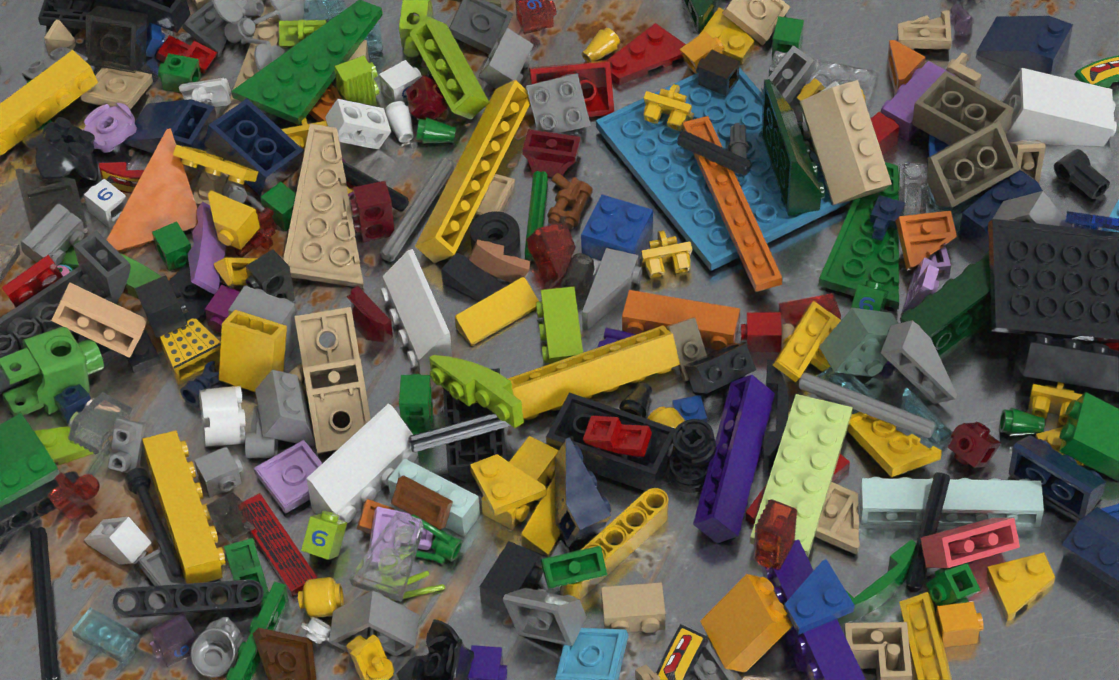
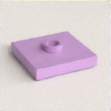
M302 440L254 467V471L282 510L287 513L310 500L306 478L322 462L305 440Z

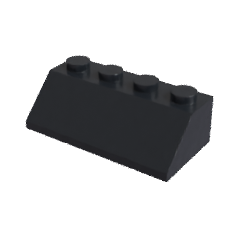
M569 392L546 436V444L560 450L565 439L570 437L573 444L578 445L581 449L583 463L587 471L590 470L592 473L647 491L651 488H658L666 473L674 446L673 433L675 428ZM591 416L618 417L621 424L649 426L652 435L645 456L615 453L584 443L583 437Z

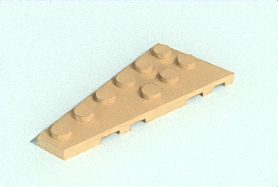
M310 124L283 260L290 266L291 277L364 288L338 131L335 127Z

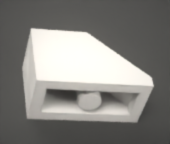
M129 517L103 519L84 539L89 546L119 565L136 564L139 559L146 555L145 549L152 543Z

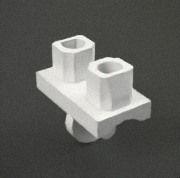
M226 78L186 83L179 86L184 100L192 99L215 107L226 106L231 103L229 96L231 89Z

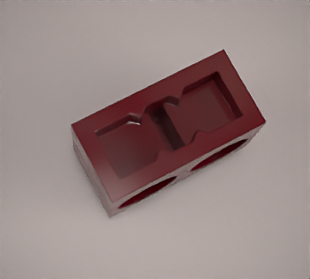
M386 181L353 187L354 199H350L352 214L355 216L352 217L355 233H361L363 243L390 237L395 229L392 202Z

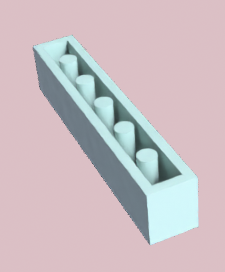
M862 478L860 489L861 524L921 525L933 478ZM997 478L989 480L950 479L938 526H965L990 518H1015L1016 527H1040L1044 512L1041 481H1031L1029 479L1001 480Z

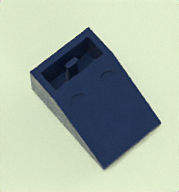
M192 99L148 103L135 121L136 132L124 140L123 144L154 153L165 131L171 128L176 145L205 151L204 141L208 125L217 119L215 106Z
M570 437L565 439L555 457V523L569 548L599 534L611 517V507L608 500L604 496L601 497L594 474L590 470L587 471L583 463L582 451L578 445L573 444Z

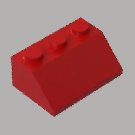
M609 60L529 68L530 85L578 73L588 116H605L615 112Z

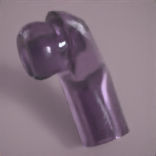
M960 4L954 5L950 10V14L957 20V23L954 24L955 33L958 36H967L972 30L974 19Z

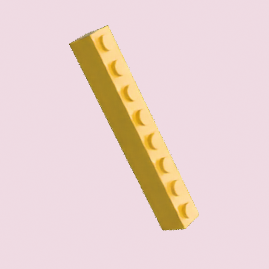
M513 80L495 89L489 101L490 103L486 106L415 245L433 263L455 255L530 105L527 90L517 80Z

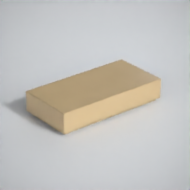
M495 174L473 219L487 212H502L515 187V179Z

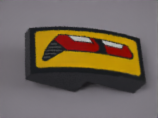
M680 624L656 672L660 679L690 680L694 674V666L708 643V637Z

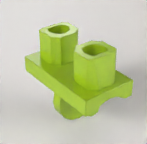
M304 19L298 21H279V46L281 48H292L326 24L327 21Z

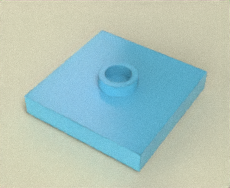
M581 628L573 646L563 645L555 680H618L629 636L627 630Z

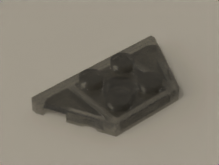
M15 169L30 231L58 203L81 219L84 234L88 232L75 179L66 177L43 179L41 174L35 175L25 173L24 169Z

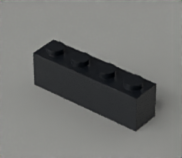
M94 0L175 33H178L191 15L187 0Z

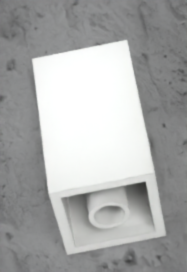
M1021 68L1001 100L1014 108L1011 128L1006 134L1009 143L1038 140L1045 143V145L1104 147L1108 139L1114 136L1117 129V122L1114 121L1115 101H1113L1112 89Z

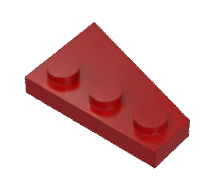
M654 23L607 59L610 61L611 78L618 85H622L647 75L649 70L656 67H668L672 65V61L683 57L680 49L686 44Z

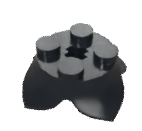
M58 117L55 122L48 123L42 130L35 131L23 138L22 141L27 147L36 148L37 150L35 162L43 179L61 178L67 176L73 169H76V173H79L82 178L96 181L98 165L94 155L93 142L95 136L91 132L81 130L79 127L72 125L66 118Z
M434 619L426 638L428 654L415 656L396 673L399 680H469L468 675L474 659V652L465 647L462 639L459 638L449 624Z

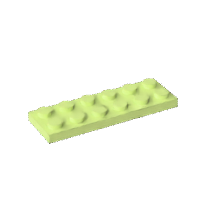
M799 394L795 395L750 536V544L772 548L799 539L807 557H809L852 416L853 407Z

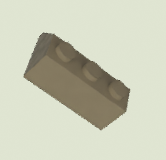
M996 120L928 157L927 183L937 206L954 207L1020 170L1000 121Z

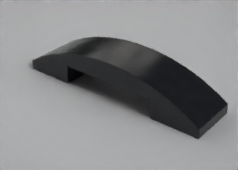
M767 360L766 386L775 393L773 400H777L776 431L764 432L763 472H769L773 467L789 413L786 383L781 371L773 366V360Z

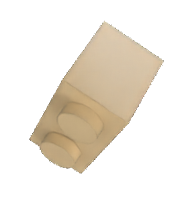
M662 582L601 587L604 629H626L627 633L639 631L653 633L658 630H665L666 613Z

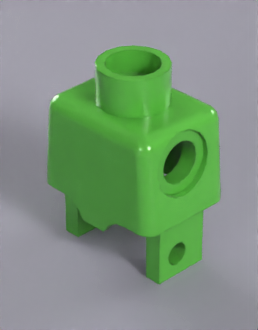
M59 327L24 339V349L0 358V368L10 385L28 378L29 383L3 393V399L13 416L20 413L26 415L41 408H44L49 415L59 410L54 397L61 394L66 388L80 384L90 393L88 375L104 369L102 355L96 342L88 338L77 343L67 327ZM14 368H19V369H20L19 371H16V372H15V371H11V370L14 369ZM19 402H24V403H25L24 405H21V406L16 405V404L19 403Z

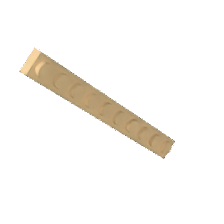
M264 6L261 17L276 9ZM278 14L258 23L252 39L269 41L271 47L274 45L279 46L280 19ZM250 43L233 89L259 72L254 57L255 48L259 44ZM232 94L230 96L231 103L227 105L224 114L241 103V101L234 99ZM204 166L193 194L197 208L202 201L210 205L208 198L210 190L224 196L223 187L228 182V174L221 172L220 176L205 172L206 167Z

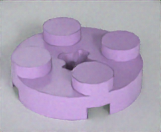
M116 103L117 106L113 107L105 104L93 110L86 117L84 130L91 132L95 136L93 142L95 149H101L104 153L111 152L118 144L136 132L135 118L125 104Z

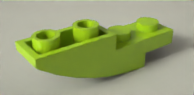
M440 355L429 357L432 381L449 391L455 399L461 400L467 406L478 401L482 407H487L501 421H506L514 428L524 423L521 400L513 395L510 380L487 367L467 360Z

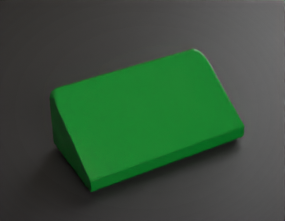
M601 545L540 559L548 589L607 575Z

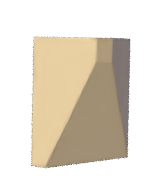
M60 20L54 21L44 37L48 55L57 48H67L75 42V38Z

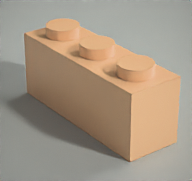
M69 282L51 321L130 358L148 319Z

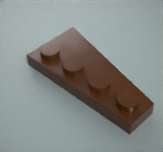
M258 628L253 633L268 680H316L311 639Z

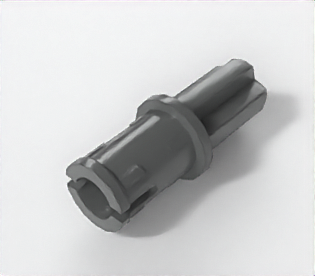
M735 123L730 128L728 151L747 159L749 145L746 142L745 125H740V123Z

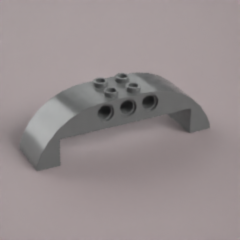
M97 230L76 243L74 249L79 267L0 318V358L24 349V339L63 327L51 320L69 282L117 304L129 278L130 263ZM70 330L77 343L86 339V337ZM0 368V394L15 388L28 380V378L10 385ZM14 368V369H12L11 371H15V372H16V371H19L20 369H19V368Z

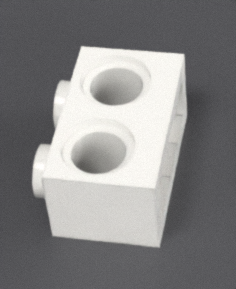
M337 99L325 117L328 127L337 128L339 142L379 149L391 133L385 110L380 107Z

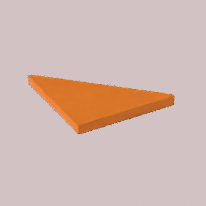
M171 128L165 131L107 238V241L119 253L153 243V231L176 221L184 233L193 231L198 224L197 206L183 164L181 163V158L173 155L176 143Z

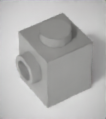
M227 446L194 460L198 478L209 498L222 492L231 491L236 486L242 484L239 472L243 471L241 462L237 455L232 456Z

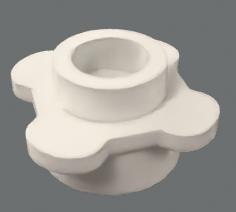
M312 617L308 625L305 623L301 624V627L307 630L305 635L318 644L325 640L329 641L331 627L325 622Z

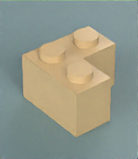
M907 622L845 623L844 635L860 669L876 668L877 680H912Z

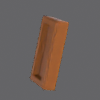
M403 475L398 478L391 504L411 515L418 516L441 530L446 527L453 501Z

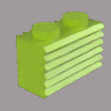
M363 55L334 66L337 90L342 100L377 106L376 96L380 95V92L374 78L378 77L373 62L369 63Z

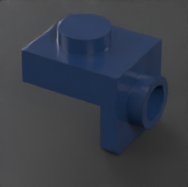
M80 384L68 387L61 394L54 397L66 426L79 425L95 416L89 402L91 397Z

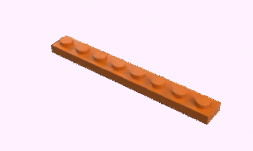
M708 116L683 122V131L692 133L722 147ZM693 152L755 292L782 285L780 271L734 171Z

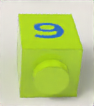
M322 511L320 514L310 516L301 551L328 560L338 557L347 522L339 520L338 514L329 511Z

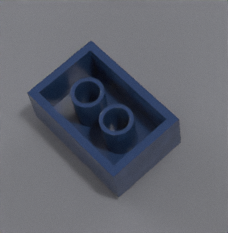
M245 99L210 123L204 145L216 156L222 157L223 161H231L258 171L255 182L245 180V183L259 196L264 195L279 182H282L297 171L304 152L297 143L248 99Z

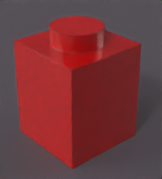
M879 111L871 118V122L882 155H884L898 144L899 125Z
M747 312L746 324H741V341H746L749 352H781V312Z

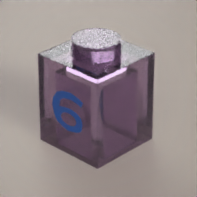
M181 613L150 629L153 641L149 642V646L155 658L159 659L162 657L166 666L169 667L190 656L191 647L197 636L185 615Z

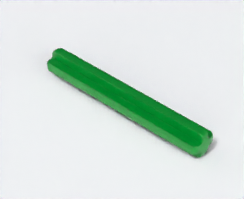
M535 171L532 180L524 254L526 260L534 262L538 261L540 257L548 174L545 171Z

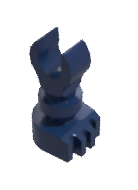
M215 361L208 362L201 376H198L194 381H188L180 389L184 400L197 408H200L199 390L210 389L211 385L221 382L219 380V371L213 373Z

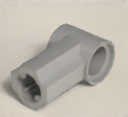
M255 406L253 408L251 430L246 434V458H272L278 454V439L263 436L259 408Z

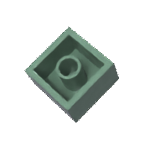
M851 308L819 348L834 372L874 377L883 369V366L888 361L881 354V350L891 325L898 324L893 314L889 312Z

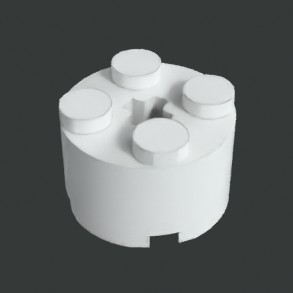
M241 386L199 390L201 426L205 447L245 443L244 427L246 423L244 409L241 408Z

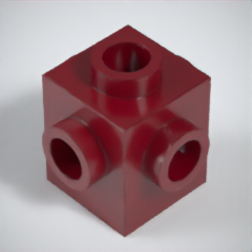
M425 75L420 77L406 90L410 114L415 118L426 120L427 117L435 120L448 109L446 100L436 81Z
M963 423L958 425L952 432V441L948 448L955 453L954 457L959 462L978 468L987 466L1001 442L989 434L990 429L982 423Z

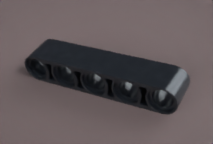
M250 579L131 587L120 589L116 592L112 607L116 615L121 618L249 610L255 608L261 602L264 591L259 582ZM244 587H252L256 591L257 599L254 602H246L242 599L241 590ZM214 589L223 590L227 596L226 602L220 605L213 603L210 598L211 591ZM184 591H191L196 596V604L190 607L182 605L179 599L180 594ZM154 593H160L165 597L166 604L160 609H155L149 604V597ZM121 596H131L135 601V607L130 611L120 609L117 602Z

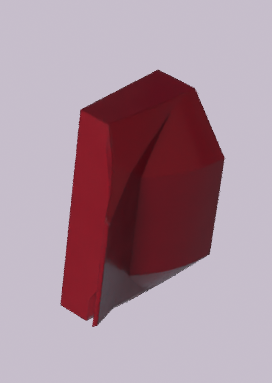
M528 129L522 152L529 162L532 175L535 171H545L548 174V178H553L557 173L563 176L569 166L576 162L581 146V137Z
M359 286L353 288L347 298L351 302L354 327L366 340L385 343L393 338L391 320Z

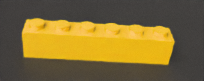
M71 50L0 103V156L98 83L91 66L75 51Z
M660 326L507 379L512 383L513 395L521 400L523 419L530 420L539 416V413L548 410H560L569 392L590 399L592 395L600 392L615 391L620 385L629 382H641L646 376L655 373H667L672 367L680 365L673 333L665 326Z
M177 430L142 438L145 459L179 563L183 570L186 584L204 583L223 578L221 566L226 565L222 547L216 548L215 543H218V536L215 526L208 525V521H211L207 503L201 504L200 500L204 499L200 482L194 483L193 480L196 478L194 464L192 461L187 462L186 460L189 457L186 441H180Z

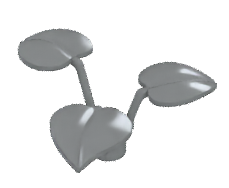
M212 0L216 11L222 19L231 22L225 26V35L230 42L237 43L241 41L242 44H259L254 52L255 62L259 71L284 54L285 51L278 45L271 47L269 41L250 38L255 32V25L277 14L280 21H298L303 18L305 12L303 0H270L276 10L252 21L248 18H242L246 13L243 7L246 5L247 0Z

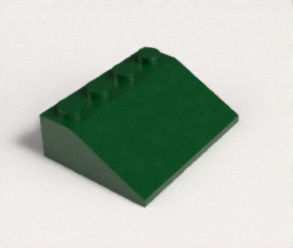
M766 79L764 80L761 135L787 215L820 210L821 199L825 198L823 183L817 181L818 171L816 163L810 160L811 150L809 142L803 139V124L801 121H797L794 110L771 80Z

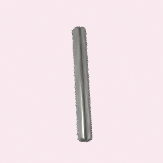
M446 158L440 160L381 249L380 253L383 260L389 262L395 260L454 170L452 160Z
M803 373L799 380V388L841 405L853 407L854 410L930 438L934 433L935 422L808 373Z

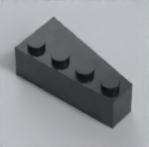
M1020 334L1014 363L1023 376L1119 392V350L1109 349V346L1099 343H1092L1091 345L1074 339L1051 337L1045 334Z

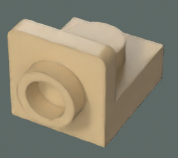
M962 52L957 59H952L949 62L946 71L980 89L982 75L966 67L968 55Z

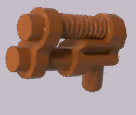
M557 173L552 178V182L562 190L557 193L555 197L556 204L550 208L547 214L548 222L553 226L563 223L564 228L572 230L573 227L578 226L581 213L586 202L590 199L593 189L589 184L579 181L576 177L572 178L570 182ZM570 206L572 207V210L565 211V208Z

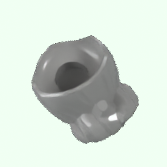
M222 617L211 622L191 647L190 657L193 666L205 677L215 678L226 674L233 667L238 657V649L244 637H242L239 628L230 621L229 617Z

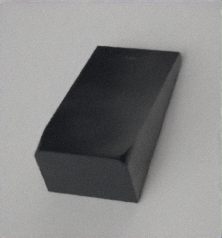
M458 252L450 258L441 270L443 283L478 301L504 288V284Z

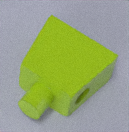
M431 0L402 1L399 33L401 45L404 48L403 53L406 56L417 57L419 55V50L410 32L427 16L434 19Z

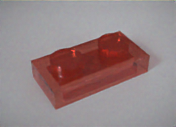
M834 293L779 303V312H781L783 324H792L795 329L808 306L813 301L841 320V313Z

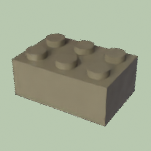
M945 71L915 102L912 125L946 144L952 145L996 120L1000 121L1006 135L1011 128L1014 108Z

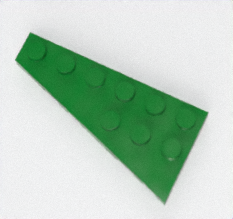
M363 0L356 1L231 91L232 97L241 102L248 99L258 109L300 125L301 121L308 115L336 78L334 66L347 62L382 17V8Z
M885 162L892 184L882 192L853 200L819 277L818 285L855 296L858 284H866V280L883 284V290L889 291L885 305L899 309L898 229L888 227L885 237L881 241L872 238L875 229L873 228L874 223L870 222L871 213L879 195L898 200V165Z

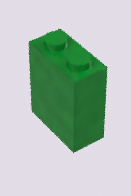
M1085 392L1077 400H1072L1067 407L1066 415L1068 419L1060 432L1059 437L1062 439L1059 452L1119 481V409Z

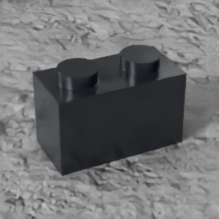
M166 275L135 288L156 338L188 325L184 316L185 313L189 312L176 283L170 285Z
M508 541L479 586L481 603L509 615L503 602L504 595L523 588L530 589L533 584H538L543 574L540 554Z

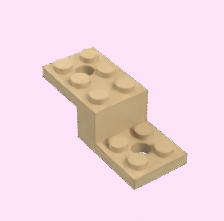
M351 307L294 316L317 454L337 451L371 420ZM324 333H332L336 338L335 344L330 348L323 347L319 342L320 336ZM343 412L349 416L350 422L348 426L338 428L333 424V417L337 413Z

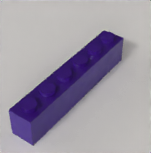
M752 374L730 384L715 440L716 453L709 462L693 522L695 527L716 543L739 536L751 485L754 480L756 465L760 457L764 432L766 431L767 422L772 410L775 393Z

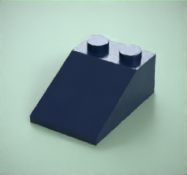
M997 16L977 49L976 55L1018 70L1025 68L1053 75L1069 47L1073 24L1051 16Z

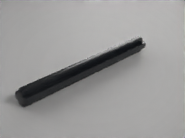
M39 527L31 529L30 541L41 679L59 680L48 539L46 529Z

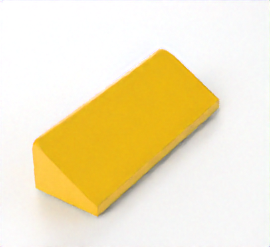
M522 277L455 316V326L465 340L473 346L536 309V302L539 300L528 281Z
M555 476L547 488V496L542 497L521 534L522 547L549 557L561 535L555 523Z

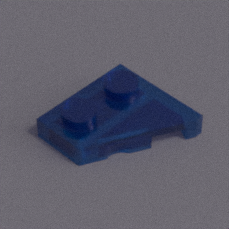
M1067 211L1065 222L1073 225L1075 228L1119 231V218Z

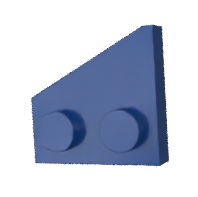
M825 559L788 599L784 608L799 635L854 612L855 605L829 562Z

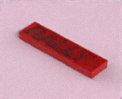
M260 493L234 506L236 514L280 580L286 585L292 597L297 595L298 591H303V586L307 580L317 579V576Z

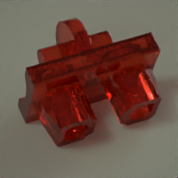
M266 207L262 212L256 209L260 228L241 250L234 247L236 255L243 258L252 249L256 250L260 246L264 249H270L273 246L271 237L276 233L277 226L272 218L273 210Z
M62 472L54 477L59 485L49 492L47 496L59 511L62 509L72 522L83 513L90 518L97 514L95 508L86 501L95 497L100 489L99 481L93 475H82L76 480L75 484Z

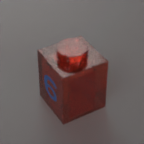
M515 0L516 18L524 35L554 27L553 16L557 15L553 0Z

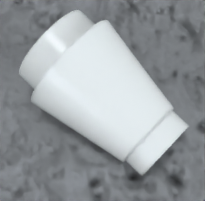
M402 101L389 104L385 108V114L389 126L399 142L404 143L412 140L414 134L409 107Z

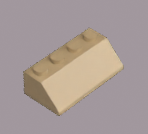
M858 80L831 87L799 102L832 205L882 192L892 184Z

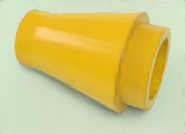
M610 28L599 30L581 55L586 62L597 61L616 51L617 46L620 44V39Z

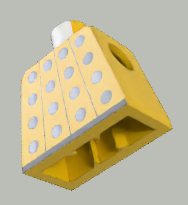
M190 319L187 321L188 325L160 336L164 355L178 385L202 374L208 362L215 361V366L220 364L221 342L197 319Z

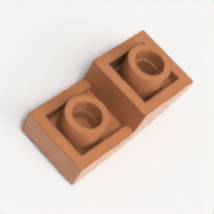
M477 240L469 256V260L485 272L510 283L522 277L525 278L530 270L529 260L503 255L504 246L489 241Z

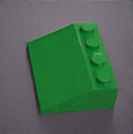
M22 413L0 424L1 508L61 476L58 467Z

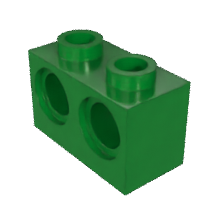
M401 375L399 393L400 417L413 435L432 430L433 400L430 375Z

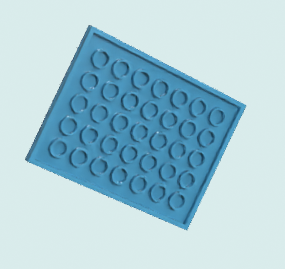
M739 68V80L727 96L698 85V73L675 83L680 86L679 94L687 96L685 103L692 105L693 119L709 117L724 149L728 150L731 126H734L735 123L745 125L746 142L749 145L747 159L752 162V168L746 176L737 173L735 175L766 243L850 203V201L832 205L817 156L811 151L810 160L816 163L818 171L817 181L823 183L825 198L821 199L820 210L787 215L761 135L763 94L741 68ZM670 85V86H668V87H666V88H664V89L670 90V88H671L672 85ZM640 99L596 120L598 131L687 242H691L692 248L711 271L740 257L693 152L677 144V138L683 130L677 131L667 126L670 115L662 113L659 122L656 124L646 121L643 116L646 105L644 99Z

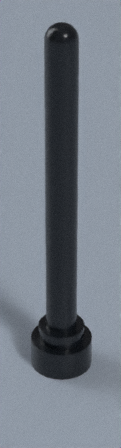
M134 468L125 475L127 487L131 492L138 495L170 573L174 578H179L182 576L183 570L149 493L151 483L149 475L144 468Z

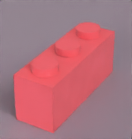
M990 518L921 538L926 568H950L1020 548L1015 518Z

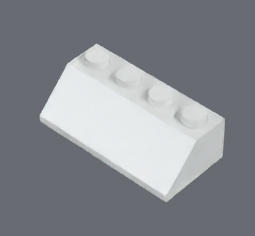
M413 249L406 251L383 275L384 288H381L380 292L384 304H390L391 309H389L393 325H399L400 327L398 334L402 346H408L409 348L407 355L411 367H417L421 375H430L429 357L432 355L452 357L450 332Z
M389 403L306 478L311 508L315 514L329 511L338 514L339 520L347 523L351 522L367 499L373 501L377 493L384 486L389 485L388 478L404 458L414 463L418 452H412L408 437L413 434Z

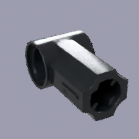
M1080 149L1073 150L1054 164V172L1062 182L1074 183L1091 199H1099L1109 188L1110 181L1090 165L1088 156Z

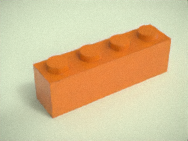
M629 290L622 314V331L636 335L693 317L696 318L704 347L718 350L736 342L740 324V308Z

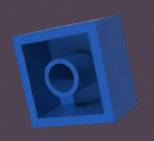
M601 194L581 234L582 255L601 261L606 248L636 254L639 260L641 251L644 250L653 232V209Z

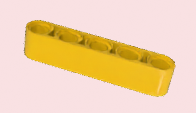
M659 488L648 489L581 550L601 545L607 575L610 574L667 521L668 495ZM606 576L560 586V593L562 596L571 595L580 600Z

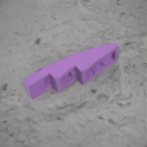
M202 201L196 209L198 224L192 231L194 246L188 252L190 276L192 283L215 295L219 288L221 276L215 269L214 263L224 258L226 245L218 240L210 205Z

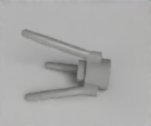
M227 180L228 182L223 187L224 196L240 203H244L247 200L260 212H265V208L252 197L250 192L245 190L242 184Z

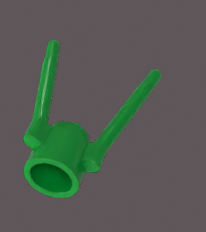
M414 514L410 516L411 520L436 536L432 543V549L435 550V554L413 550L412 557L434 560L442 565L446 559L451 562L456 559L462 547L463 541L432 526ZM401 548L400 554L403 555L411 549Z

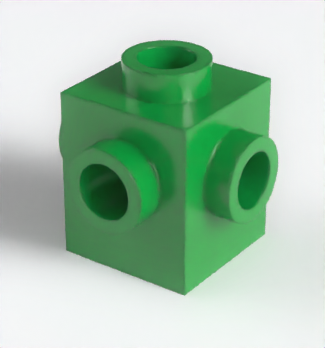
M968 563L954 568H940L934 572L936 577L926 583L930 596L936 606L969 602L968 598L981 591Z

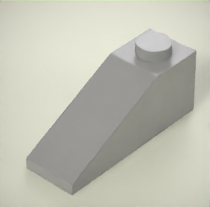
M606 248L582 311V329L589 330L628 296V292L633 289L634 283L639 284L642 267L638 265V255Z
M913 320L891 325L881 354L933 404L955 400L957 393L931 338Z

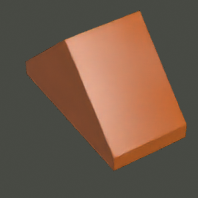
M889 40L887 59L895 92L897 93L902 84L906 85L911 80L915 70L921 69L925 65V56L896 40Z

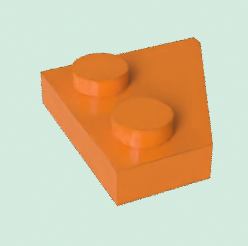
M951 211L899 216L895 220L907 271L915 268L924 257L929 258L957 237Z

